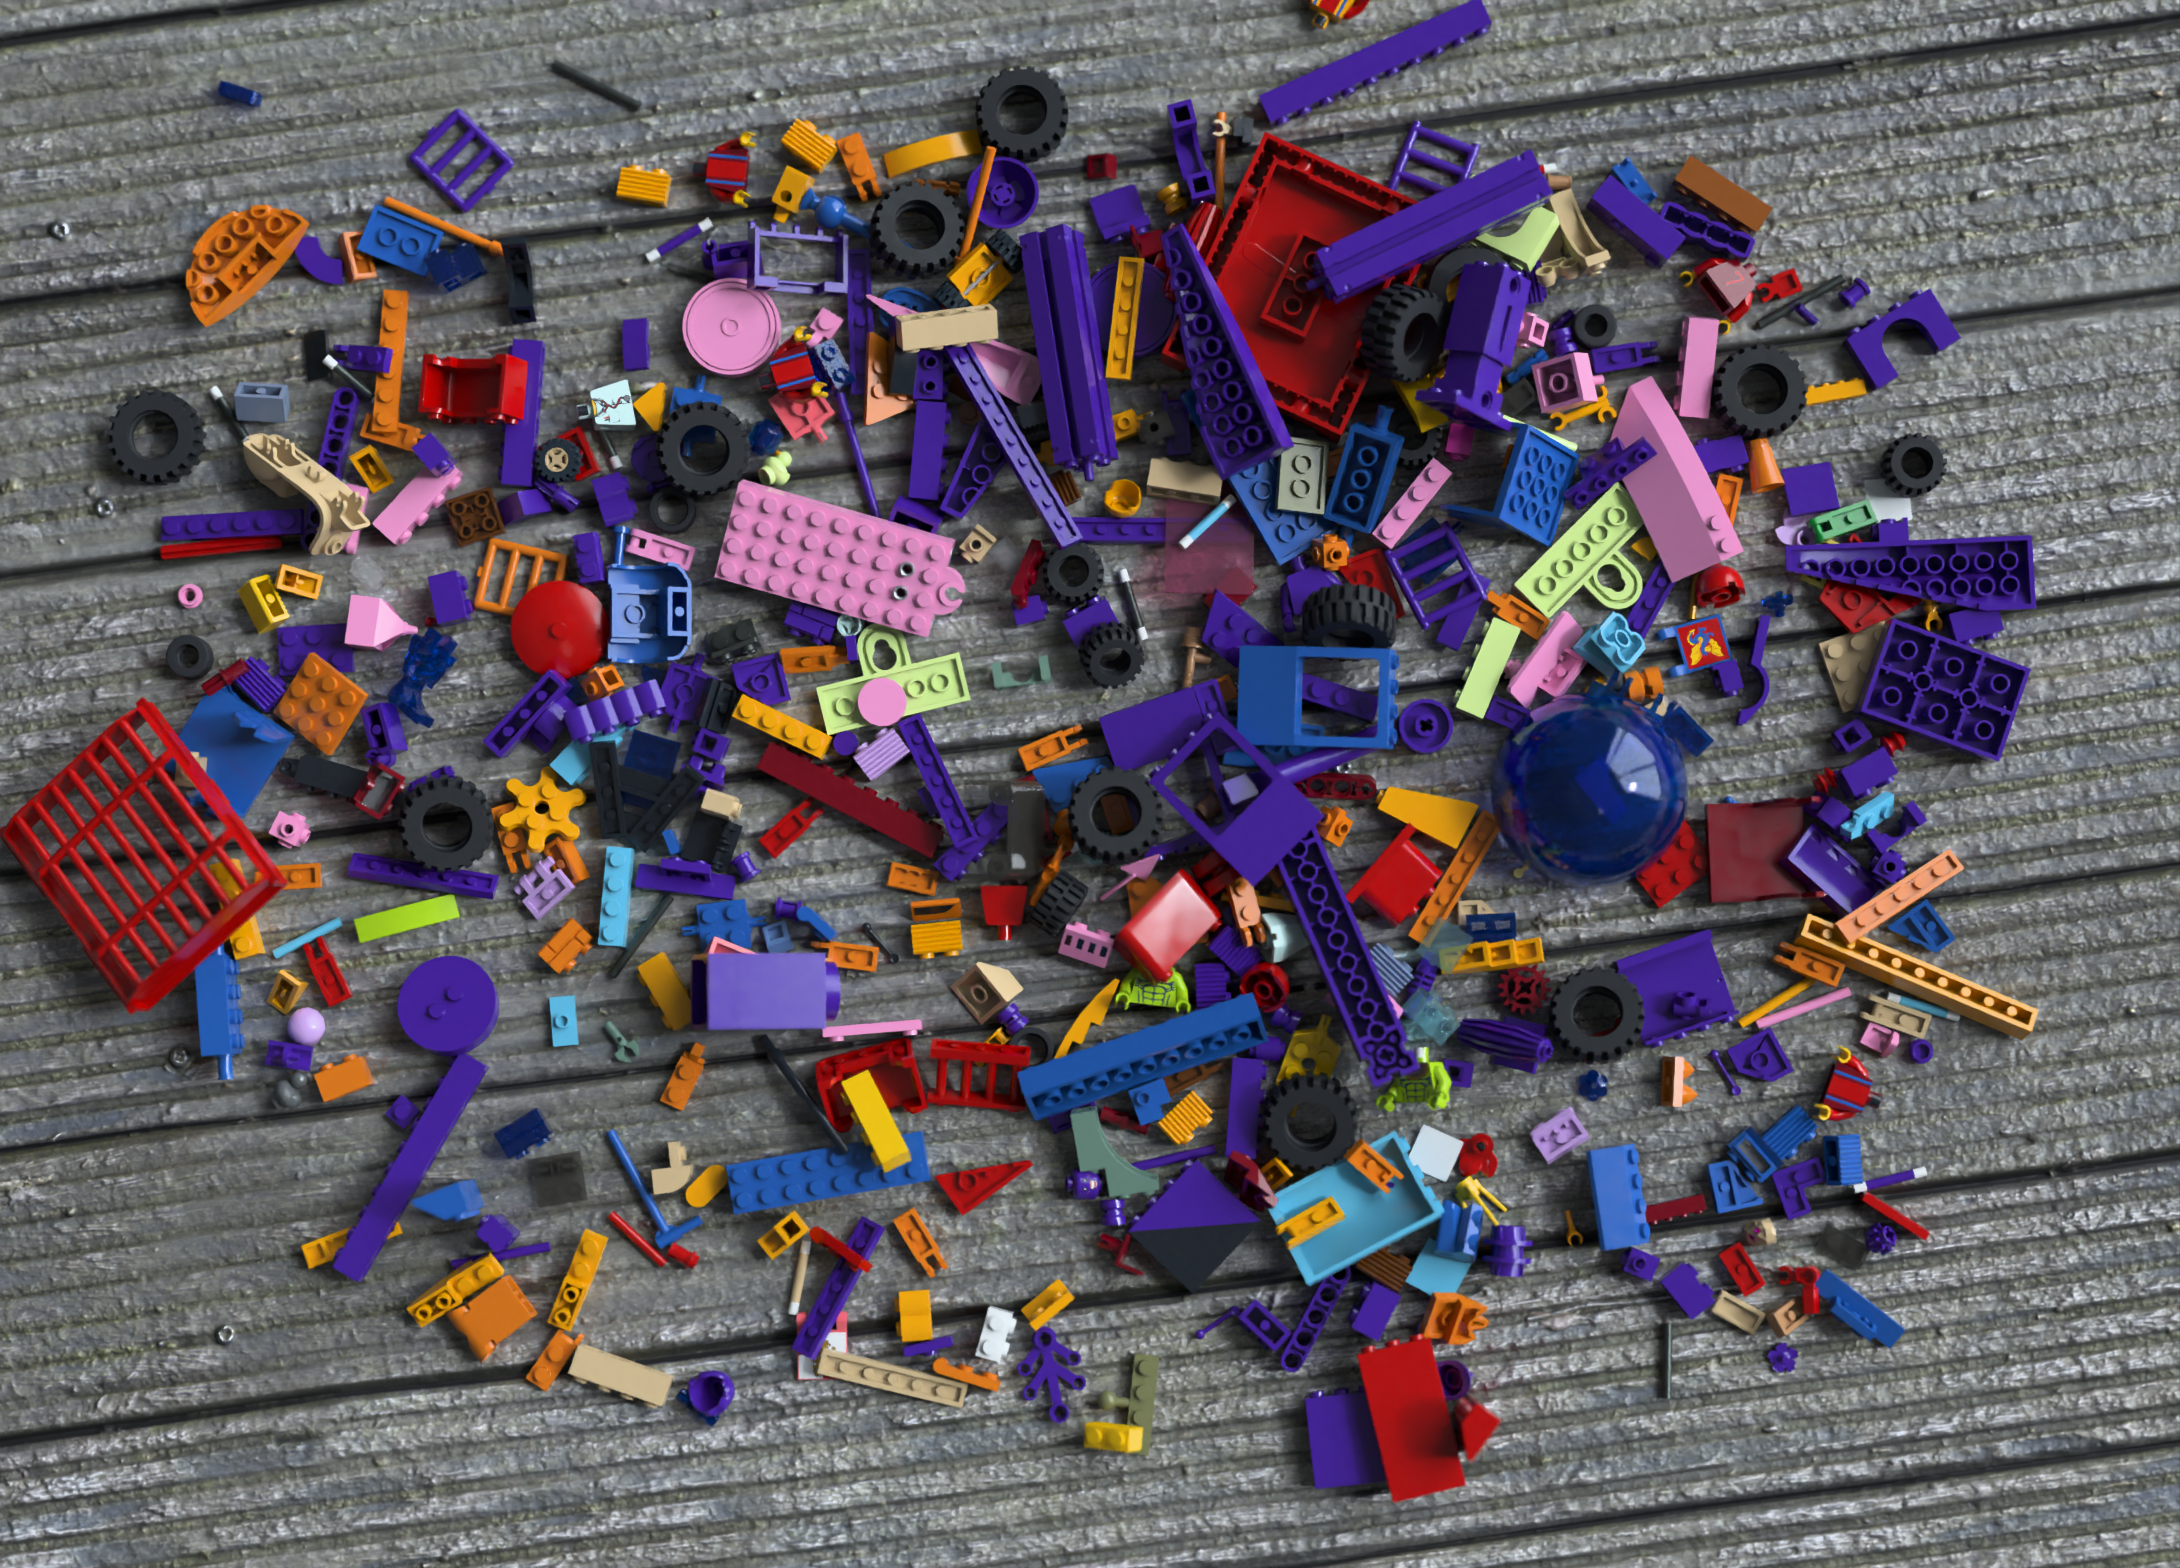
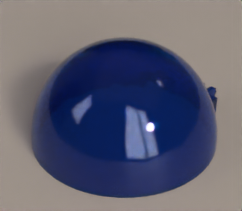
M1616 669L1606 686L1593 679L1586 692L1570 693L1553 698L1535 707L1523 716L1505 737L1492 769L1490 784L1491 806L1503 840L1515 856L1529 869L1550 881L1565 886L1602 888L1621 884L1635 878L1652 867L1667 852L1677 837L1685 818L1689 792L1688 777L1681 751L1674 740L1681 726L1669 720L1678 702L1672 700L1668 704L1663 716L1655 713L1664 695L1658 693L1650 709L1625 697L1633 682V678L1628 677L1624 681L1619 693L1612 690L1614 682L1617 681L1620 673Z

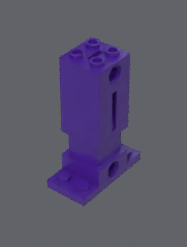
M1475 261L1474 264L1464 263L1443 347L1445 351L1449 352L1444 378H1436L1434 387H1428L1427 391L1417 390L1415 400L1469 428L1510 432L1512 422L1503 418L1504 414L1500 413L1503 396L1497 393L1503 367H1511L1531 281L1524 278L1522 272L1509 269L1510 265L1502 262H1495V265H1489L1483 261Z

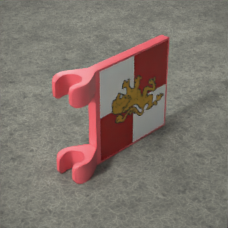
M798 1312L797 1336L808 1317L807 1312ZM840 1312L836 1319L837 1329H831L815 1361L798 1352V1380L839 1379L818 1374L817 1372L823 1348L847 1353V1312Z

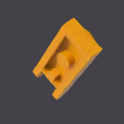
M1330 1196L1275 1228V1232L1278 1235L1286 1231L1289 1233L1292 1239L1286 1242L1285 1246L1288 1250H1291L1344 1220L1345 1214L1334 1198Z

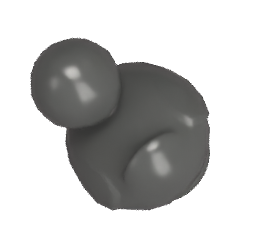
M293 1071L290 1080L284 1079L279 1081L275 1092L271 1094V1100L278 1109H292L301 1104V1095L298 1088L300 1089L307 1084L306 1074Z

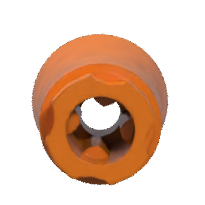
M1759 438L1744 444L1749 459L1747 464L1751 480V493H1764L1784 486L1785 482L1777 467L1772 448L1769 447L1768 439Z

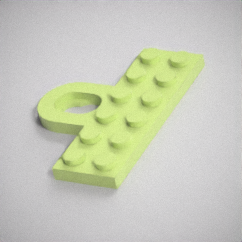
M1618 482L1615 483L1513 585L1548 619L1581 586L1601 605L1612 610L1628 608L1639 598L1642 592L1641 575L1618 551L1644 524L1628 491ZM1611 565L1620 571L1621 579L1625 583L1622 591L1616 592L1599 583L1597 573L1602 566Z
M877 623L867 626L860 634L857 642L858 655L864 676L816 688L829 736L872 725L860 713L858 697L864 685L875 678L885 677L894 680L902 687L907 699L906 710L902 718L971 701L959 652L911 664L903 633L898 629ZM880 639L886 640L889 647L897 655L895 665L888 670L878 669L873 663L875 643Z

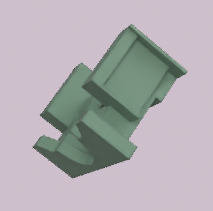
M1048 655L1038 656L1040 668L1032 669L1031 677L1024 682L1014 680L1009 672L1002 673L1001 662L992 663L995 688H997V691L1050 683L1051 674Z

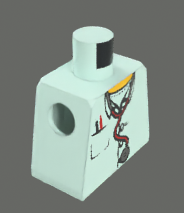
M628 380L592 390L588 396L589 404L576 406L578 420L592 418L594 430L633 431L636 426Z

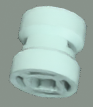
M842 614L837 621V629L843 636L858 635L865 627V620Z

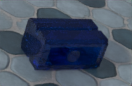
M535 1108L494 1133V1136L508 1159L515 1157L516 1160H519L530 1153L528 1149L535 1144L539 1148L551 1141L549 1136L554 1131L541 1109Z

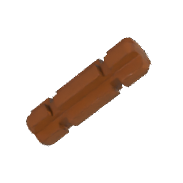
M914 179V181L919 182L920 186H923L925 183L924 179ZM927 180L928 183H932L931 188L935 190L938 187L944 189L943 195L945 196L949 194V196L958 197L960 194V184L957 182L947 184L946 181Z

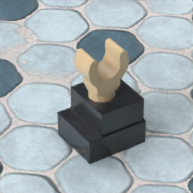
M1234 117L1229 125L1225 124L1222 120H1214L1212 125H1218L1221 131L1219 133L1213 132L1211 137L1219 138L1228 135L1229 140L1237 141V146L1247 147L1252 143L1254 119Z

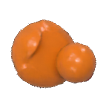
M1068 809L1057 813L1058 820L1055 822L1053 829L1055 834L1060 837L1055 842L1056 846H1058L1063 835L1067 834L1064 845L1067 846L1065 852H1069L1074 847V840L1071 837V830L1069 828Z

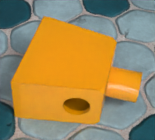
M787 165L771 200L778 204L772 218L784 224L790 211L798 214L803 197L808 189L812 188L816 179ZM791 193L792 199L791 201L787 202L786 197L788 194Z

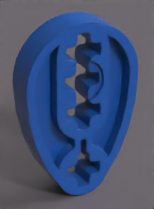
M907 287L893 288L882 297L883 300L894 302V304L899 306L905 305L910 310L917 308L918 313L943 310L930 297ZM879 307L881 322L889 330V320L893 316Z

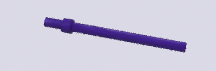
M836 394L835 398L840 411L838 414L839 420L844 425L870 514L882 519L853 424L855 420L853 412L849 410L845 394Z

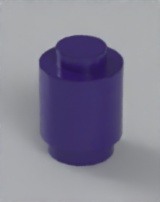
M1268 1036L1269 1042L1250 1048V1057L1264 1061H1280V1057H1285V1042H1281V1037Z

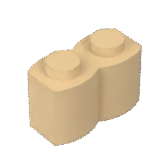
M708 788L702 802L701 812L733 822L734 818H739L743 805L739 803L740 799L735 796Z

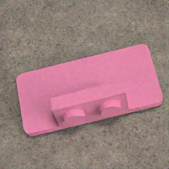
M1566 611L1561 612L1554 619L1548 632L1540 638L1537 647L1524 660L1523 666L1518 673L1509 681L1507 691L1524 708L1530 706L1541 690L1560 701L1587 664L1585 659L1571 650L1581 636L1583 629Z

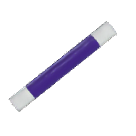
M706 218L645 255L651 263L713 225L709 218Z
M1925 1166L1864 1181L1862 1184L1852 1185L1853 1192L1857 1194L1927 1176Z

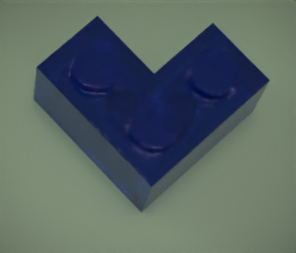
M467 242L459 244L452 253H449L446 249H436L428 254V258L424 259L437 286L445 295L489 273L472 242L469 244Z

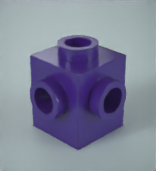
M1892 849L1885 850L1883 853H1875L1868 864L1871 866L1868 872L1873 875L1872 879L1880 885H1892L1895 882L1901 881L1905 875L1906 870L1904 866L1906 862L1901 860L1902 855ZM1887 863L1894 866L1891 872L1886 869Z

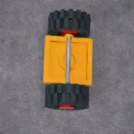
M999 229L986 241L987 247L981 242L946 275L959 291L945 281L931 296L943 310L988 304L1014 279L1003 265L1014 274H1017L1024 267L1021 253L1022 248L1005 231Z

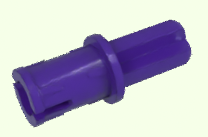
M541 474L536 478L534 485L551 497L552 502L556 501L569 511L570 514L580 504L579 500L564 490L563 485L559 486Z

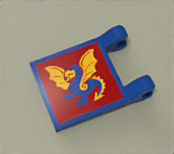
M1720 614L1661 629L1656 632L1658 641L1675 637L1683 665L1671 667L1667 670L1669 678H1675L1733 660Z

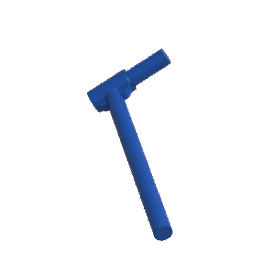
M612 1129L605 1133L659 1229L656 1233L655 1241L660 1249L681 1239L682 1235L703 1224L701 1217L697 1215L678 1227L667 1225L616 1131Z

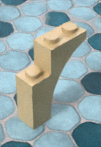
M1572 189L1553 194L1549 198L1546 207L1547 210L1558 216L1560 225L1557 229L1561 231L1564 243L1562 249L1565 256L1571 254L1572 258L1578 259L1580 266L1579 278L1587 275V278H1592L1601 274V270L1606 268L1605 265L1611 259L1608 250L1603 248L1592 235L1580 212Z

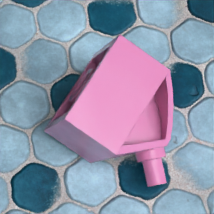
M1571 353L1531 365L1541 413H1558L1598 401L1595 385L1604 384V376L1602 374L1592 376L1588 353Z
M351 595L344 642L350 647L384 652L400 636H405L406 634L415 636L417 634L418 628L404 622L393 607L383 599Z

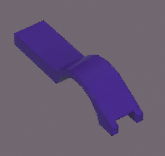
M1760 615L1757 617L1747 664L1759 677L1761 685L1760 696L1752 707L1738 711L1735 725L1742 726L1746 724L1765 703L1769 694V678L1766 670L1761 666L1770 616Z

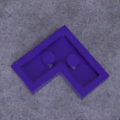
M1817 1156L1777 1170L1771 1174L1787 1220L1812 1212L1803 1188L1826 1180Z

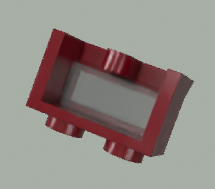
M375 759L350 802L359 809L381 820L382 816H387L392 808L391 801L394 796L402 792L405 786V782H403L405 777Z

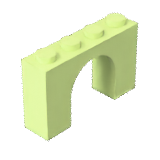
M1537 207L1531 211L1523 226L1516 233L1506 237H1494L1485 233L1468 241L1467 244L1468 246L1489 249L1508 262L1515 270H1525L1530 273L1560 223L1557 214L1543 207Z

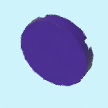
M648 434L640 438L634 444L631 454V464L634 471L643 480L652 483L667 480L661 471L656 455L657 434Z

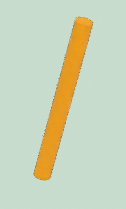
M1807 977L1737 1020L1738 1024L1742 1029L1817 983V981Z

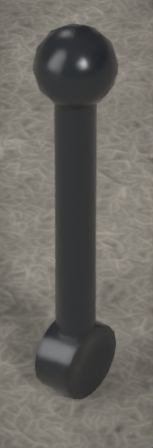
M864 923L862 930L868 932L890 957L891 963H897L899 956L889 950L871 929L870 923Z

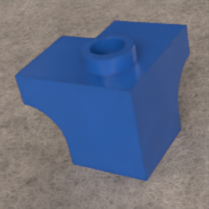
M1163 1078L1128 1090L1141 1126L1164 1118L1160 1105L1171 1102V1098Z

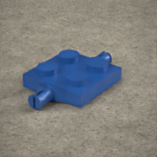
M696 374L694 388L674 387L669 414L681 408L682 405L695 403V401H710L721 406L722 396L706 392L704 386L707 376L702 375L701 384H699L701 375ZM697 426L690 429L681 440L684 442L681 456H686L688 448L687 457L691 458L693 444L706 443L713 445L716 429L709 426Z
M746 899L696 905L697 925L682 926V931L692 930L690 932H683V937L698 935L701 940L703 953L713 936L742 948H752V927L767 926V923H757V921L766 920V916L751 918L747 911Z

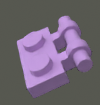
M551 856L534 865L535 869L528 875L524 874L519 879V883L513 888L519 895L524 891L529 894L522 902L537 920L544 917L576 888L561 869H557L553 873L550 872L549 868L555 864ZM541 876L545 881L536 888L534 882Z

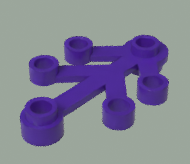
M1043 1326L1034 1331L1032 1335L1034 1346L1026 1359L1018 1365L1020 1375H1030L1033 1363L1042 1352L1044 1363L1030 1385L1023 1389V1397L1029 1401L1034 1400L1037 1397L1038 1389L1047 1377L1053 1404L1049 1411L1050 1418L1056 1423H1063L1069 1417V1408L1066 1404L1062 1403L1057 1375L1069 1382L1075 1390L1084 1389L1086 1379L1082 1375H1075L1054 1361L1052 1350L1066 1358L1067 1363L1071 1366H1076L1080 1363L1081 1355L1078 1351H1071L1057 1342L1054 1330ZM1042 1334L1048 1335L1049 1341L1047 1343L1040 1342L1039 1338ZM1076 1354L1078 1361L1075 1363L1070 1362L1069 1356ZM1028 1364L1030 1367L1029 1372L1023 1373L1020 1369L1021 1365ZM1076 1378H1081L1083 1380V1385L1081 1387H1076L1074 1385V1380ZM1028 1388H1032L1035 1391L1033 1397L1026 1396L1025 1391ZM1062 1408L1064 1415L1061 1417L1056 1416L1055 1409Z

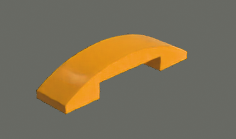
M969 130L919 141L888 152L883 156L889 178L891 179L913 173V170L949 160L957 158L962 160L981 155L983 150L977 130Z

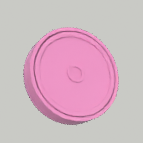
M738 278L716 280L701 288L688 303L682 325L684 341L695 361L710 373L726 378L745 377L767 365L772 358V354L779 347L782 333L780 315L771 297L765 291L747 289V280Z

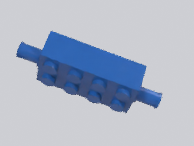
M1378 405L1373 425L1360 421L1351 425L1323 518L1342 524L1338 538L1345 540L1349 549L1352 546L1356 530L1369 534L1377 528L1405 438L1387 430L1393 409L1390 407L1386 409L1387 406Z
M224 943L195 969L201 1056H214V1058H217L218 1080L234 1079L232 1057H234V1054H242V1048H245L244 1034L240 1033V1024L243 1023V1012L238 1006V999H241V987L237 985L236 975H239L240 967L238 960H235V956L224 953Z

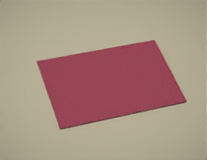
M1227 479L1223 480L1219 504L1230 494L1235 497L1236 502L1185 550L1178 545V542L1217 506L1166 498L1164 593L1213 594V590L1217 588L1226 595H1253L1254 525Z

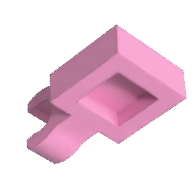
M823 307L810 326V329L815 333L812 334L811 340L807 341V348L816 352L824 338L831 342L844 323V320Z

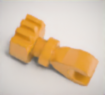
M1920 598L1926 604L1923 606L1924 611H1926V618L1923 623L1924 629L1930 632L1929 623L1931 620H1935L1937 630H1941L1943 623L1936 611L1938 604H1935L1933 600Z

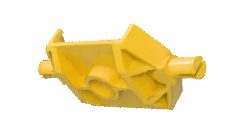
M1322 1014L1319 1025L1315 1029L1294 1031L1276 1079L1278 1087L1281 1080L1284 1078L1290 1080L1292 1079V1074L1299 1072L1300 1076L1306 1075V1071H1313V1075L1316 1076L1323 1072L1327 1073L1328 1079H1330L1341 1052V1047L1328 1034L1327 1029L1332 1017L1328 1016L1326 1019V1014ZM1312 1058L1316 1065L1313 1069H1305L1302 1066V1060ZM1299 1105L1292 1109L1290 1117H1295Z

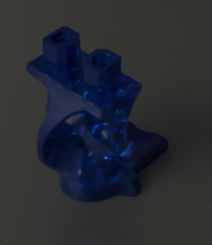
M429 627L423 637L417 634L411 636L402 670L404 675L393 685L387 694L388 701L391 704L397 706L415 724L420 723L427 728L433 725L434 719L425 710L421 699V692L425 684L428 688L432 689L454 665L457 658L452 653L458 646V643L451 636L446 634L443 636L431 627Z

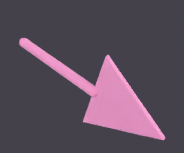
M1157 854L1120 867L1122 870L1130 873V875L1103 894L1100 900H1105L1134 877L1147 881L1160 855Z

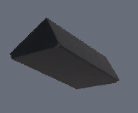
M323 329L305 333L304 344L308 382L333 380L332 370L322 363L327 355L331 356L329 332Z

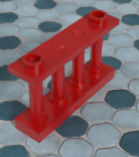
M932 1038L930 1058L938 1060L936 1088H929L927 1103H933L937 1106L950 1104L1006 1109L1009 1112L1025 1111L1026 1099L1024 1096L1019 1095L1020 1081L1017 1073L1021 1071V1067L1029 1066L1031 1047ZM950 1059L962 1062L960 1090L946 1089L947 1061ZM974 1061L987 1064L985 1092L970 1091L972 1063ZM998 1064H1009L1012 1066L1010 1094L995 1093Z

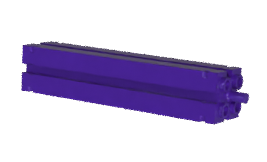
M1532 149L1334 242L1326 248L1324 247L1316 251L1313 265H1311L1316 278L1305 282L1308 291L1324 285L1322 290L1328 301L1332 300L1333 304L1336 305L1346 298H1351L1521 217L1537 207L1546 205L1553 192L1539 169L1540 166Z
M1060 224L1045 228L1046 231L1043 232L1035 231L1020 235L1019 241L1022 246V260L1051 444L1054 449V463L1064 466V469L1074 470L1075 473L1084 472L1085 482L1095 480L1092 464L1096 463V467L1109 466L1111 461L1118 460L1119 457L1118 451L1115 448L1116 438L1086 250L1083 247V233L1077 230L1071 231V227Z

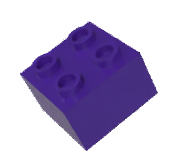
M1371 1280L1369 1284L1365 1283L1359 1293L1362 1299L1358 1307L1353 1305L1347 1318L1350 1320L1349 1325L1352 1328L1379 1341L1401 1296Z

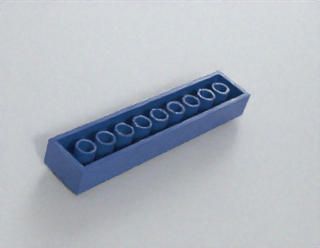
M1252 992L1241 994L1225 1002L1215 1003L1211 1007L1202 1010L1192 1011L1178 1018L1168 1019L1164 1023L1155 1026L1145 1027L1132 1034L1121 1035L1117 1039L1098 1043L1094 1047L1075 1051L1059 1059H1051L1047 1063L1028 1067L1017 1074L1026 1102L1034 1120L1037 1121L1269 1042Z

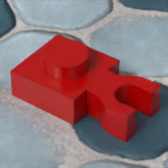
M1794 268L1771 276V284L1761 283L1755 287L1756 291L1765 289L1768 292L1767 297L1761 298L1762 304L1770 301L1775 295H1777L1778 300H1782L1803 291Z

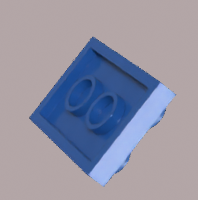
M375 204L357 250L426 278L444 232Z

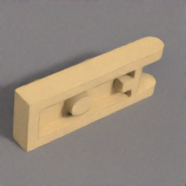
M1870 993L1867 994L1866 998L1875 1001L1871 1014L1861 1012L1860 1017L1924 1039L1932 1018L1931 1014Z

